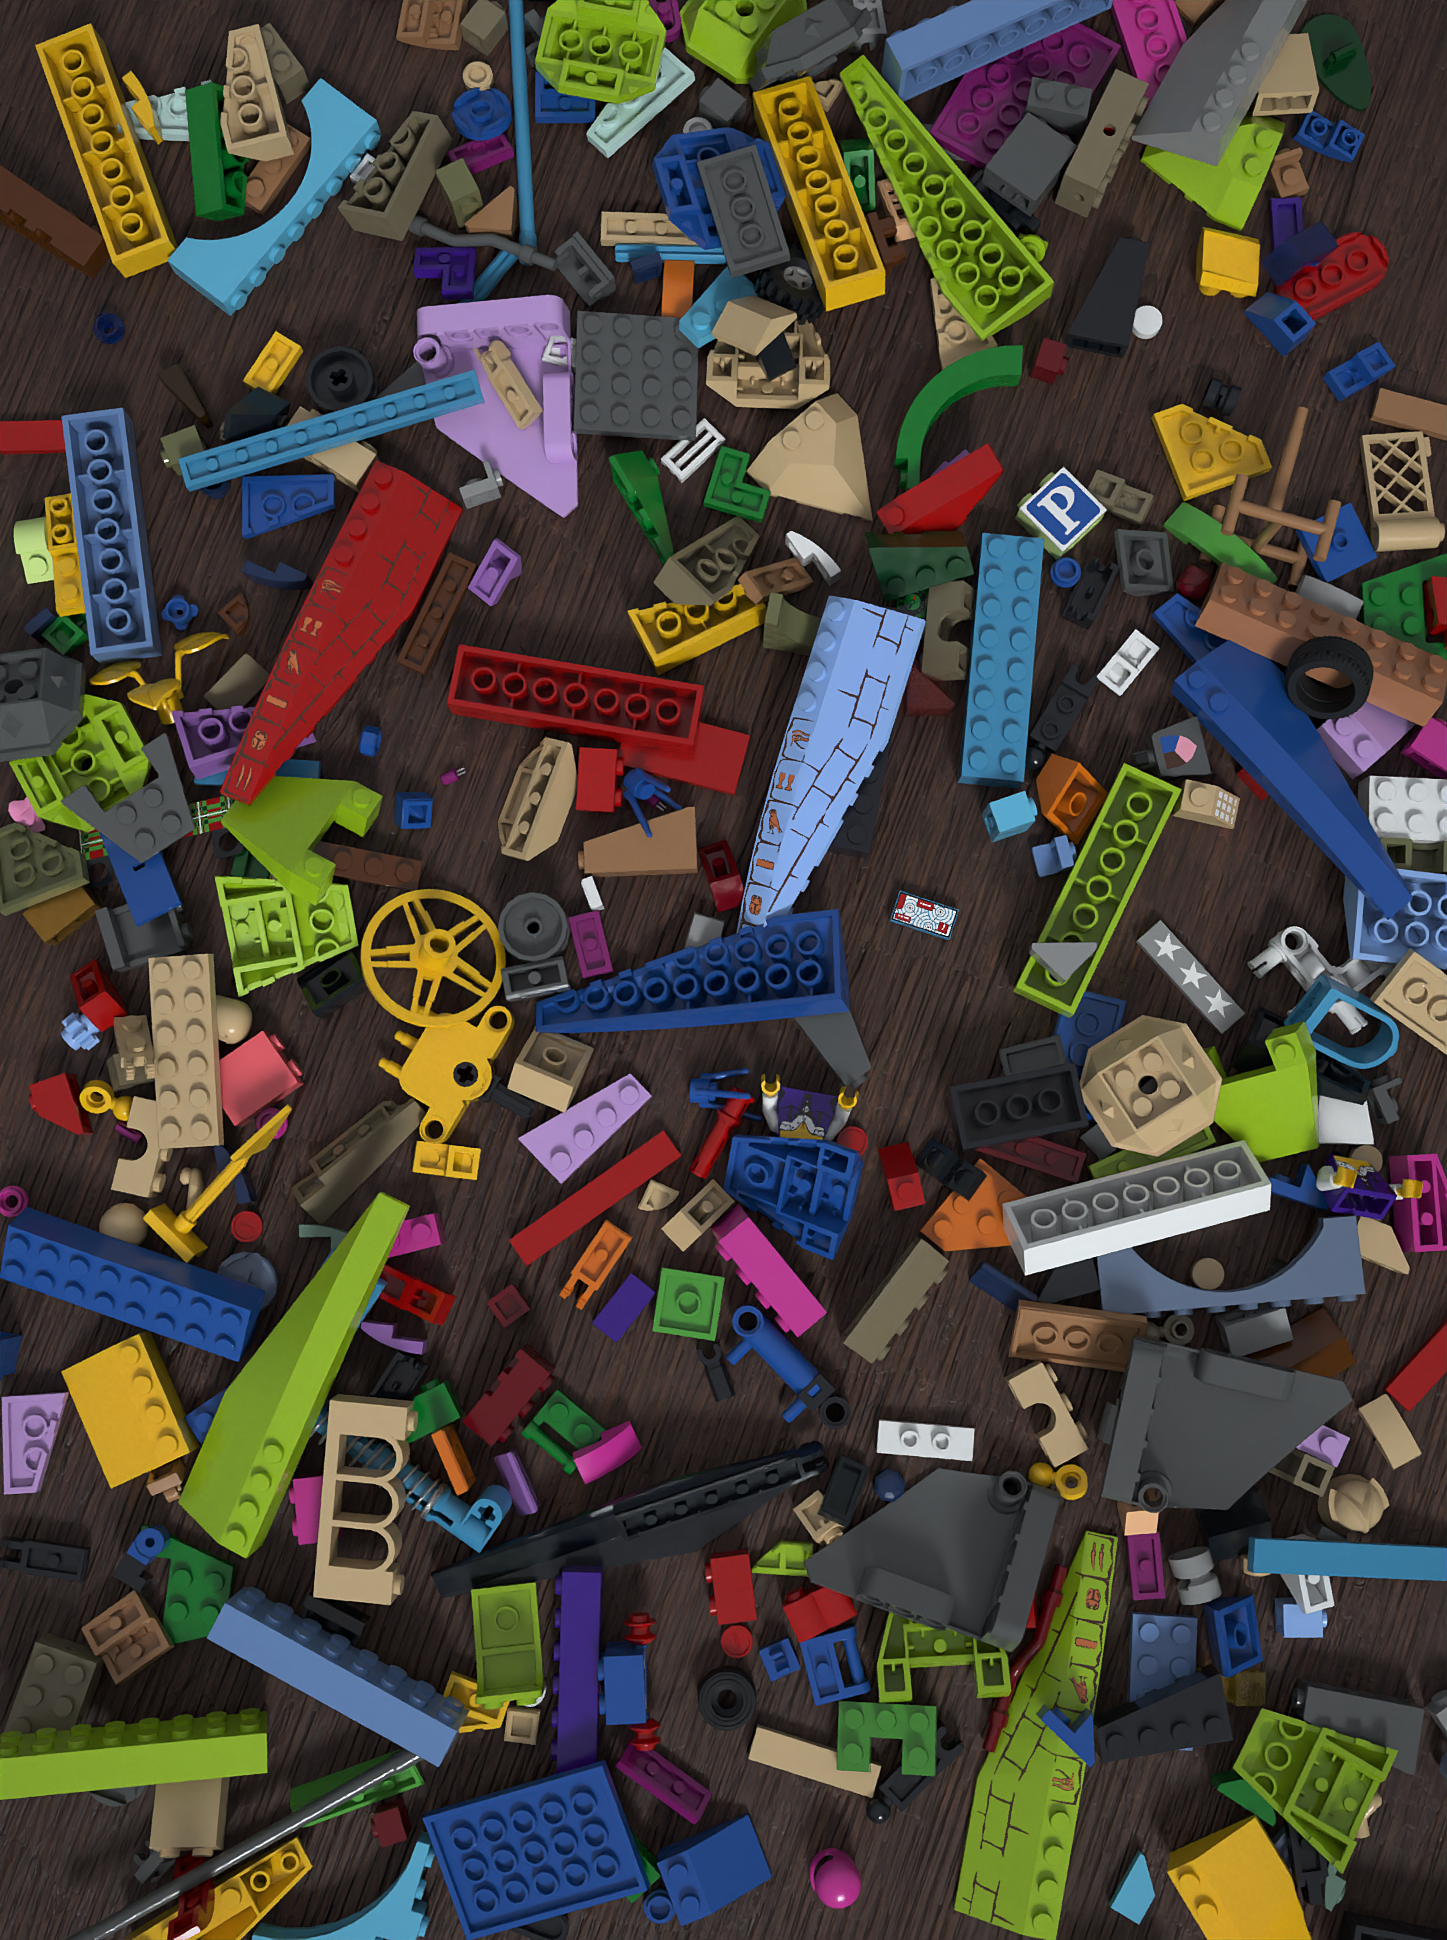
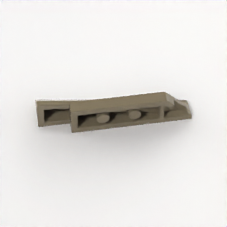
M414 1098L409 1099L407 1103L397 1105L393 1101H383L308 1161L314 1173L291 1187L300 1206L319 1224H323L421 1124L426 1112Z

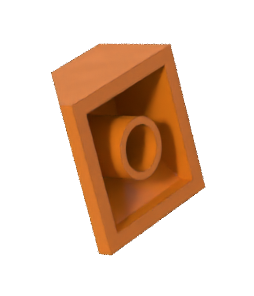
M1051 754L1036 779L1041 811L1063 835H1067V839L1070 842L1078 845L1104 803L1108 792L1079 762Z

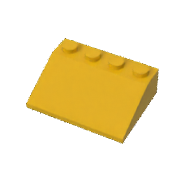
M150 1331L137 1334L61 1371L111 1489L200 1447L195 1434L184 1419L186 1413Z

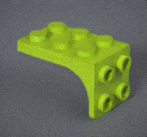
M536 1582L471 1589L477 1663V1694L475 1696V1703L483 1704V1709L501 1708L503 1703L516 1700L518 1706L537 1703L536 1699L542 1697L544 1693L545 1683Z

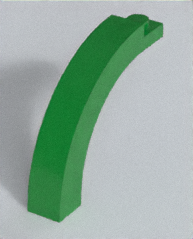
M1023 345L994 347L965 356L939 372L921 390L906 414L897 442L893 469H900L899 488H905L904 492L919 484L920 457L923 442L931 426L948 407L976 391L999 386H1018L1022 375Z

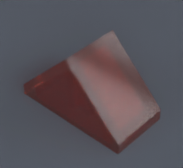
M912 665L904 690L905 717L949 716L956 704Z

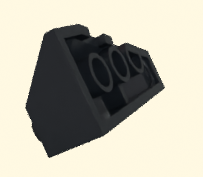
M1260 1007L1238 1049L1232 1067L1241 1073L1274 1065L1265 1040L1274 1029L1285 1026L1284 1021L1286 1019ZM1316 1050L1317 1095L1363 1105L1366 1102L1371 1082L1350 1066L1336 1059H1331L1324 1053Z

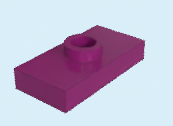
M504 133L490 140H473L446 152L450 163L463 158L471 175L514 157L513 148Z

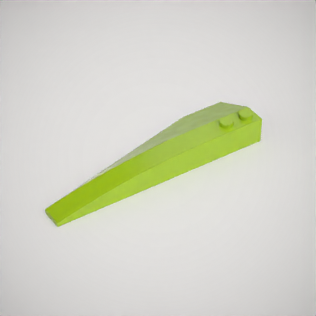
M862 55L839 73L840 79L942 294L979 339L983 341L1025 317L1051 297L1054 285L1052 278L867 58Z

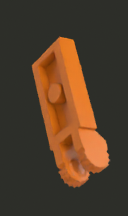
M606 1220L572 1270L571 1274L573 1275L559 1296L564 1299L569 1296L574 1290L576 1282L580 1279L589 1285L577 1300L576 1307L582 1310L593 1292L600 1288L633 1237Z

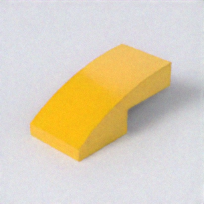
M130 71L122 77V80L130 94L137 101L131 109L139 123L159 145L163 141L157 113L139 80Z
M416 1140L412 1172L477 1180L481 1149L448 1144H431Z

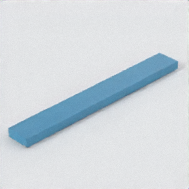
M1249 1537L1247 1570L1253 1573L1447 1581V1546Z

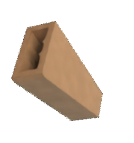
M687 807L648 820L647 823L653 834L650 838L646 836L639 823L583 842L584 851H578L579 870L584 869L586 877L698 873L695 807Z

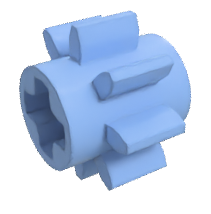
M72 1012L62 1021L65 1028L60 1034L74 1050H78L80 1047L84 1050H90L100 1041L96 1036L100 1030L84 1013L80 1016L78 1013Z

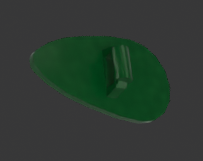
M1324 14L1315 16L1306 23L1300 34L1308 33L1317 79L1345 106L1356 111H1364L1370 102L1371 77L1364 49L1355 28L1348 20L1339 15Z

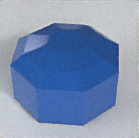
M366 725L363 728L359 737V751L362 755L377 756L382 741V731L379 727Z

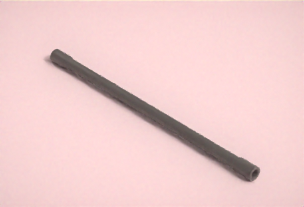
M402 1748L378 1765L92 1926H87L64 1940L105 1939L396 1773L405 1771L424 1759Z

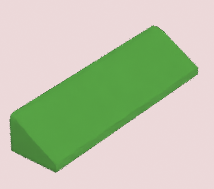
M401 1749L291 1789L290 1808L292 1812L385 1761ZM419 1763L376 1784L302 1826V1829L425 1784Z

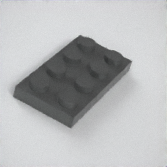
M756 144L697 162L699 175L731 278L790 261L789 249Z

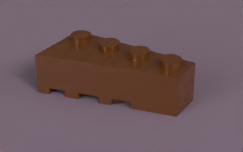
M0 165V222L94 280L110 256L101 229L94 225L89 227L75 213L70 210L66 211L48 196L40 193Z

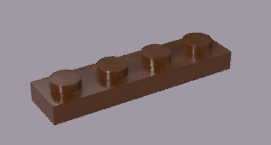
M448 553L396 660L399 665L426 677L465 597L468 586L478 570L477 564L453 553Z
M319 841L312 851L336 864L333 877L405 891L418 890L423 861Z

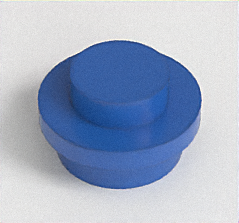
M1070 557L1057 559L1050 568L1052 582L1061 588L1074 586L1081 576L1080 565Z
M654 1889L646 1896L644 1912L650 1921L663 1924L670 1921L675 1915V1909L666 1889Z

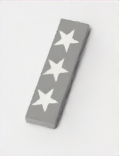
M1161 920L1135 941L1219 1035L1223 1034L1245 1014Z

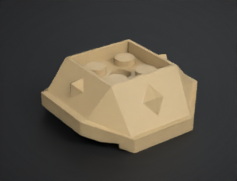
M1141 1015L1088 1049L1080 1079V1087L1084 1104L1111 1146L1159 1157L1214 1123L1223 1078L1187 1024ZM1147 1076H1153L1158 1083L1157 1090L1152 1094L1143 1093L1140 1087L1142 1079Z

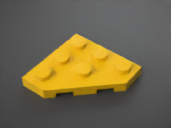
M1184 404L1154 413L1151 418L1183 501L1234 484L1236 474H1245L1252 478L1269 472L1272 468L1261 439L1253 435L1246 436L1232 429L1233 426L1213 417L1206 418L1193 412V408Z

